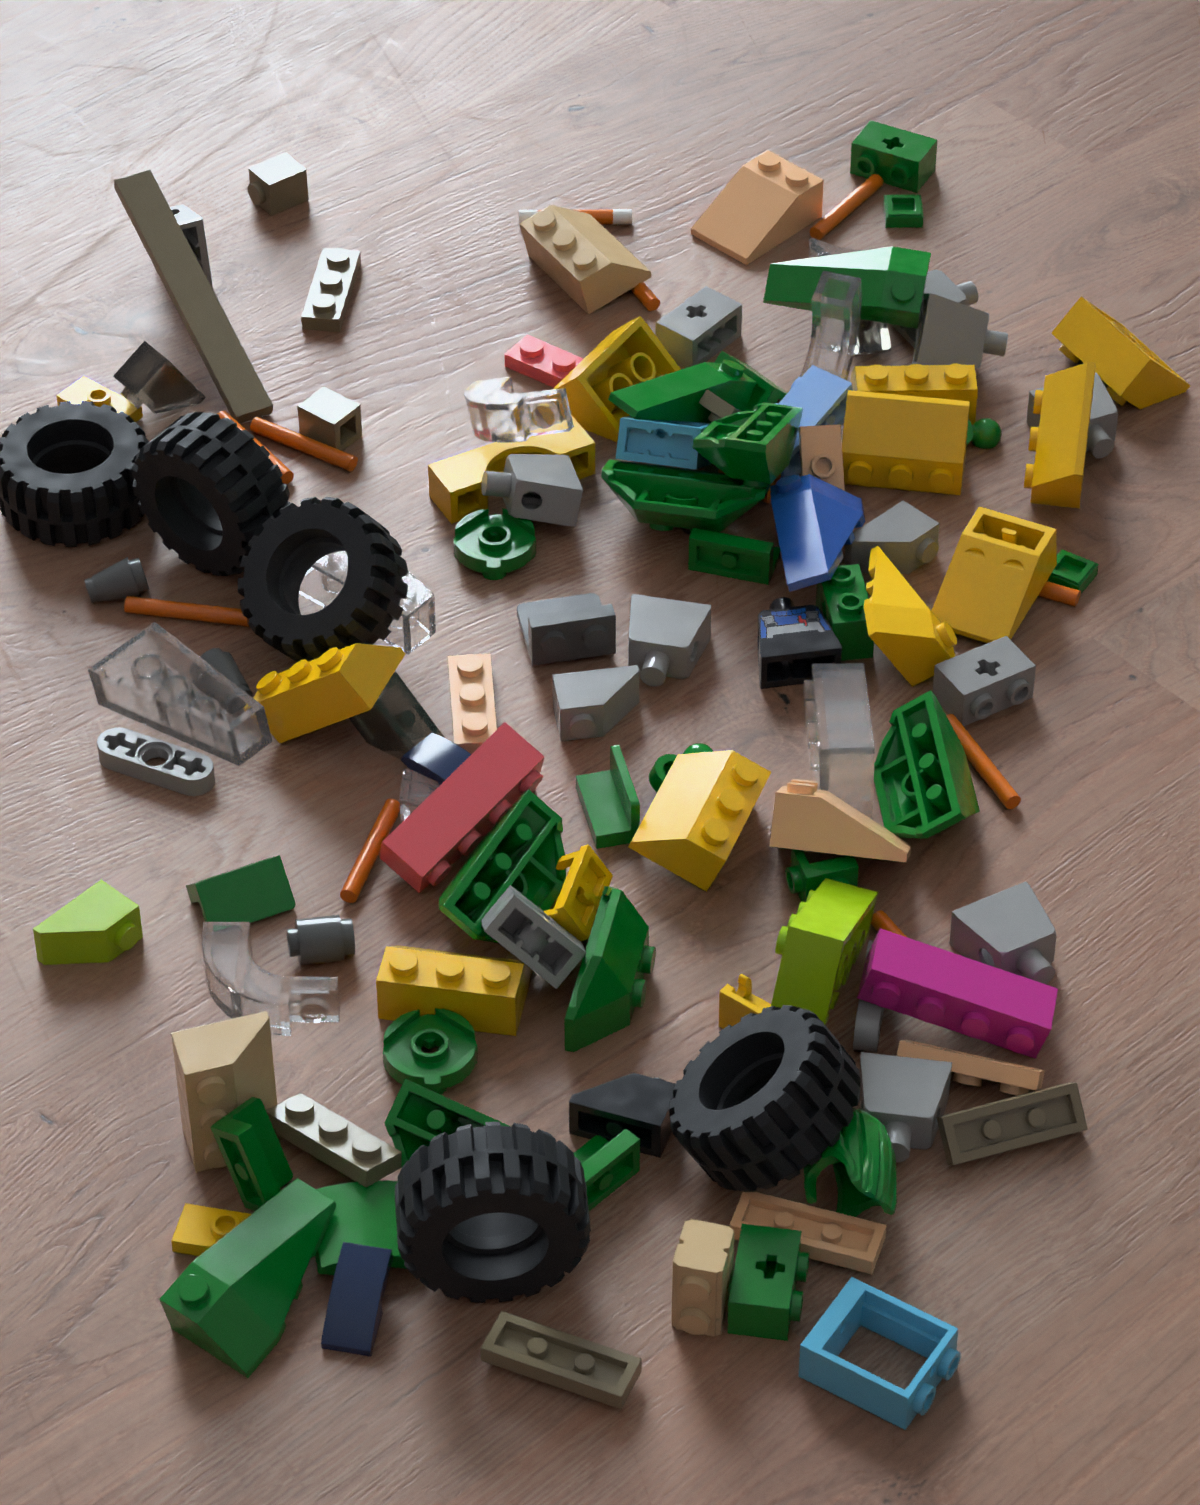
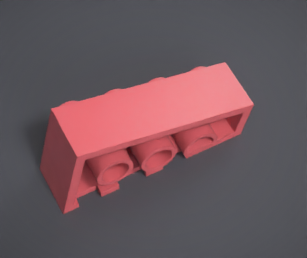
M504 722L382 841L380 859L418 893L423 891L430 883L433 886L438 885L452 869L451 865L462 855L467 856L472 852L481 839L496 825L526 790L529 789L533 793L536 791L538 784L543 778L540 772L544 756Z

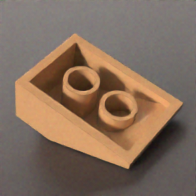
M767 150L744 164L692 226L691 235L739 262L748 265L822 217L824 180Z
M791 779L787 786H782L775 792L770 847L897 862H907L911 855L912 845L829 791L817 790L818 782Z

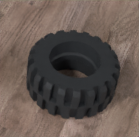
M70 401L59 402V406L49 408L46 405L39 407L36 413L31 415L27 412L18 418L16 425L11 423L3 432L2 437H0V510L2 515L6 517V521L15 530L21 531V534L33 541L39 538L43 544L55 546L56 543H62L65 547H77L79 543H88L90 546L99 544L103 538L109 537L111 540L121 535L122 529L127 528L129 530L144 515L138 506L139 497L134 495L132 487L134 481L132 470L136 455L149 442L144 430L123 411L117 413V410L112 406L103 404L99 407L89 401H82L81 404H71Z
M192 412L179 417L139 450L132 470L134 495L139 497V509L142 514H146L149 520L148 525L152 531L160 535L163 539L162 543L169 550L173 549L179 554V559L186 564H194L197 570L204 573L212 572L216 576L237 575L243 572L239 569L243 555L248 556L251 550L248 544L253 535L255 534L258 537L265 529L262 524L271 516L275 519L281 515L280 509L291 504V502L287 501L289 500L290 492L287 484H284L281 480L282 472L278 465L272 463L269 458L270 453L264 446L260 447L253 440L254 436L247 430H240L237 427V423L228 418L220 419L219 414Z
M316 497L301 500L300 507L291 503L280 509L281 515L276 519L273 516L268 518L262 524L265 529L258 537L254 534L248 544L251 550L248 556L243 555L239 568L244 572L243 578H238L237 581L238 594L245 597L240 600V608L243 616L249 619L248 625L253 632L261 637L264 642L296 662L303 659L309 662L319 658L326 651L334 647L340 650L355 643L373 645L379 638L384 641L392 632L388 627L393 619L398 621L403 608L399 606L401 598L406 599L408 584L402 580V577L408 574L406 560L400 557L402 549L397 540L390 536V532L355 505L349 502L344 503L338 498L325 497L322 501ZM346 551L348 572L343 588L338 596L322 610L312 614L301 615L298 602L299 590L308 570L322 557L334 552Z
M783 1005L782 1008L775 1006L763 1008L761 1013H750L741 1017V1022L731 1026L729 1024L719 1032L720 1035L711 1043L708 1041L699 1050L700 1054L694 1061H689L683 1070L684 1077L682 1080H677L673 1089L674 1099L670 1100L669 1105L670 1127L673 1135L713 1182H717L720 1187L734 1191L756 1192L758 1187L767 1190L778 1186V1181L793 1179L801 1174L800 1170L808 1164L812 1166L822 1158L821 1153L828 1146L833 1147L841 1137L840 1131L844 1126L848 1127L854 1117L853 1107L858 1106L861 1087L860 1073L856 1062L816 1014L810 1010L789 1005Z
M485 1122L486 1126L472 1128V1125L469 1124L458 1127L456 1133L447 1135L444 1132L433 1137L430 1141V1146L422 1145L410 1157V1161L404 1164L398 1174V1183L395 1185V1209L400 1257L404 1260V1265L416 1279L420 1278V1282L434 1292L441 1289L446 1297L459 1300L462 1296L468 1297L471 1302L485 1303L486 1299H499L500 1303L513 1301L514 1296L525 1294L526 1298L538 1294L541 1287L545 1285L553 1287L563 1279L565 1272L570 1274L587 1251L591 1227L583 1167L574 1156L573 1151L560 1140L556 1142L551 1134L541 1129L533 1132L530 1131L527 1125L513 1123L512 1127L501 1126L500 1122Z

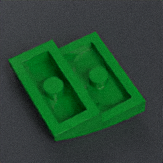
M377 1181L368 1187H364L358 1182H350L316 1189L336 1203V1209L315 1256L318 1274H335L343 1242L392 1249V1268L407 1269L404 1265V1260L400 1257L397 1240L395 1185L398 1181Z

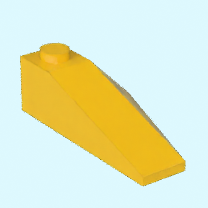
M876 546L871 549L868 568L872 581L866 584V590L872 597L864 600L868 635L913 687L933 677L936 664L955 657L953 646L957 644V638L951 626L946 621L941 623L881 548Z

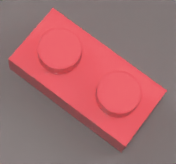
M526 335L504 354L505 367L553 388L584 359L530 335Z

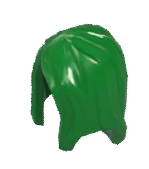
M853 1108L854 1117L849 1126H844L840 1131V1139L833 1147L828 1146L821 1153L822 1158L814 1165L808 1164L803 1168L806 1200L810 1204L817 1202V1178L823 1169L832 1164L838 1194L836 1212L857 1217L872 1206H881L884 1213L892 1215L897 1207V1169L895 1152L885 1126L876 1117L861 1109L856 1110Z

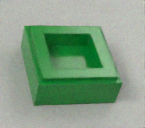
M884 195L885 228H923L924 216L921 195Z
M1061 549L1057 554V565L1047 581L1080 590L1082 594L1097 576L1099 564Z

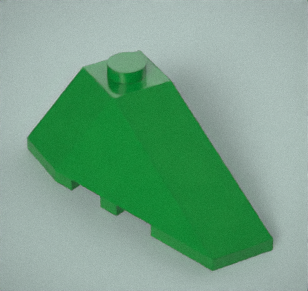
M891 246L771 263L763 303L918 329L931 253Z
M724 359L722 363L703 362L611 392L608 400L634 419L712 423L707 419L711 411L699 404L707 389L741 412L745 411L757 382L744 374L745 368L734 361Z
M298 1178L292 1181L192 1261L159 1300L172 1330L246 1378H249L281 1340L286 1328L285 1318L293 1299H298L302 1290L303 1283L301 1280L310 1259L317 1254L336 1209L335 1201Z

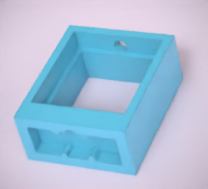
M631 416L620 418L615 459L695 470L711 465L709 460L692 448L693 439L709 424L634 419Z
M851 1277L800 1344L799 1377L906 1430L917 1413L923 1416L929 1410L936 1394V1387L942 1378L949 1380L955 1373L961 1359V1352L956 1350L958 1328ZM860 1326L928 1358L905 1390L838 1357Z

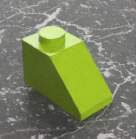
M102 879L33 928L37 960L43 965L110 962L124 951L131 949L143 938L139 905Z

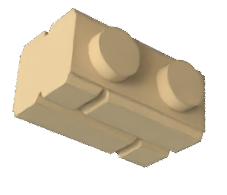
M694 1219L684 1222L680 1235V1244L677 1245L672 1267V1326L677 1330L693 1335L713 1337L721 1335L726 1312H728V1301L733 1278L734 1230L730 1226Z

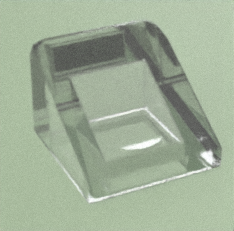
M403 769L400 790L401 821H404L440 786L437 781L413 770Z

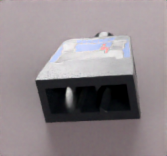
M781 597L775 599L770 604L769 610H762L758 614L757 648L760 689L840 680L842 647L818 606L804 605L795 607L794 602L790 598Z

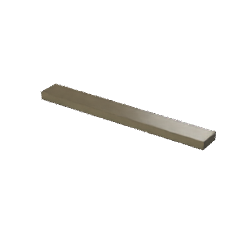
M151 170L114 180V189L230 415L240 424L253 420L255 417L272 414L273 404Z

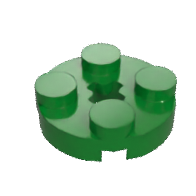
M489 508L477 510L463 517L456 525L453 540L455 558L467 568L482 572V575L488 580H500L506 576L507 572L523 567L536 556V538L533 523L528 519L510 516L507 509L502 508V515H489Z
M435 1008V1015L425 1014L421 1016L419 1010L410 1011L395 1019L385 1031L383 1065L390 1076L400 1084H403L404 1080L407 1079L442 1095L448 1087H452L467 1078L477 1064L478 1047L473 1026L463 1016L453 1011ZM434 1046L439 1047V1051L434 1053H424L421 1049L422 1047L428 1049Z

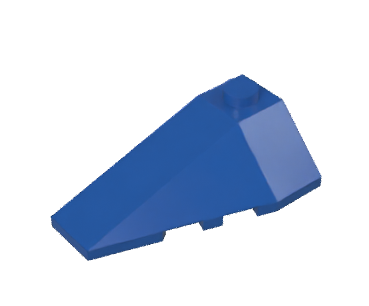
M797 474L785 476L779 479L776 485L770 486V493L786 582L789 592L832 578L844 558L841 549L844 545L853 543L855 539L853 529L863 526L865 514L861 498L810 474L802 477Z

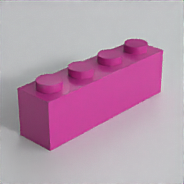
M880 928L865 959L857 998L1036 1059L1052 1028L1058 988Z

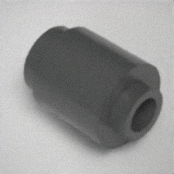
M340 915L295 919V929H287L289 956H298L300 965L344 961V956L355 955V937L351 918L341 919Z

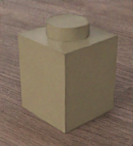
M286 152L248 168L250 184L247 189L249 197L255 205H259L271 216L309 200L307 169Z
M322 387L298 405L300 434L341 451L362 437L360 404L326 387Z

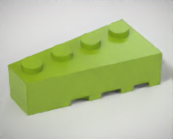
M827 878L824 879L816 891H809L806 902L801 901L797 914H791L787 927L782 926L778 935L775 953L782 955L771 1006L782 1008L783 1005H789L810 1010L826 1026L829 1010L834 1009L839 997V992L834 990L838 991L841 985L846 984L852 964L856 963L869 935L878 892Z

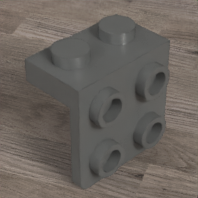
M595 593L526 602L517 606V617L532 666L616 653V614L613 605H602L599 596Z

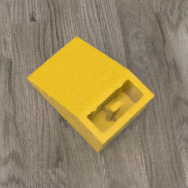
M979 506L961 534L932 608L934 615L941 623L946 621L954 633L985 643H990L1004 636L1011 640L1057 565L1056 529Z

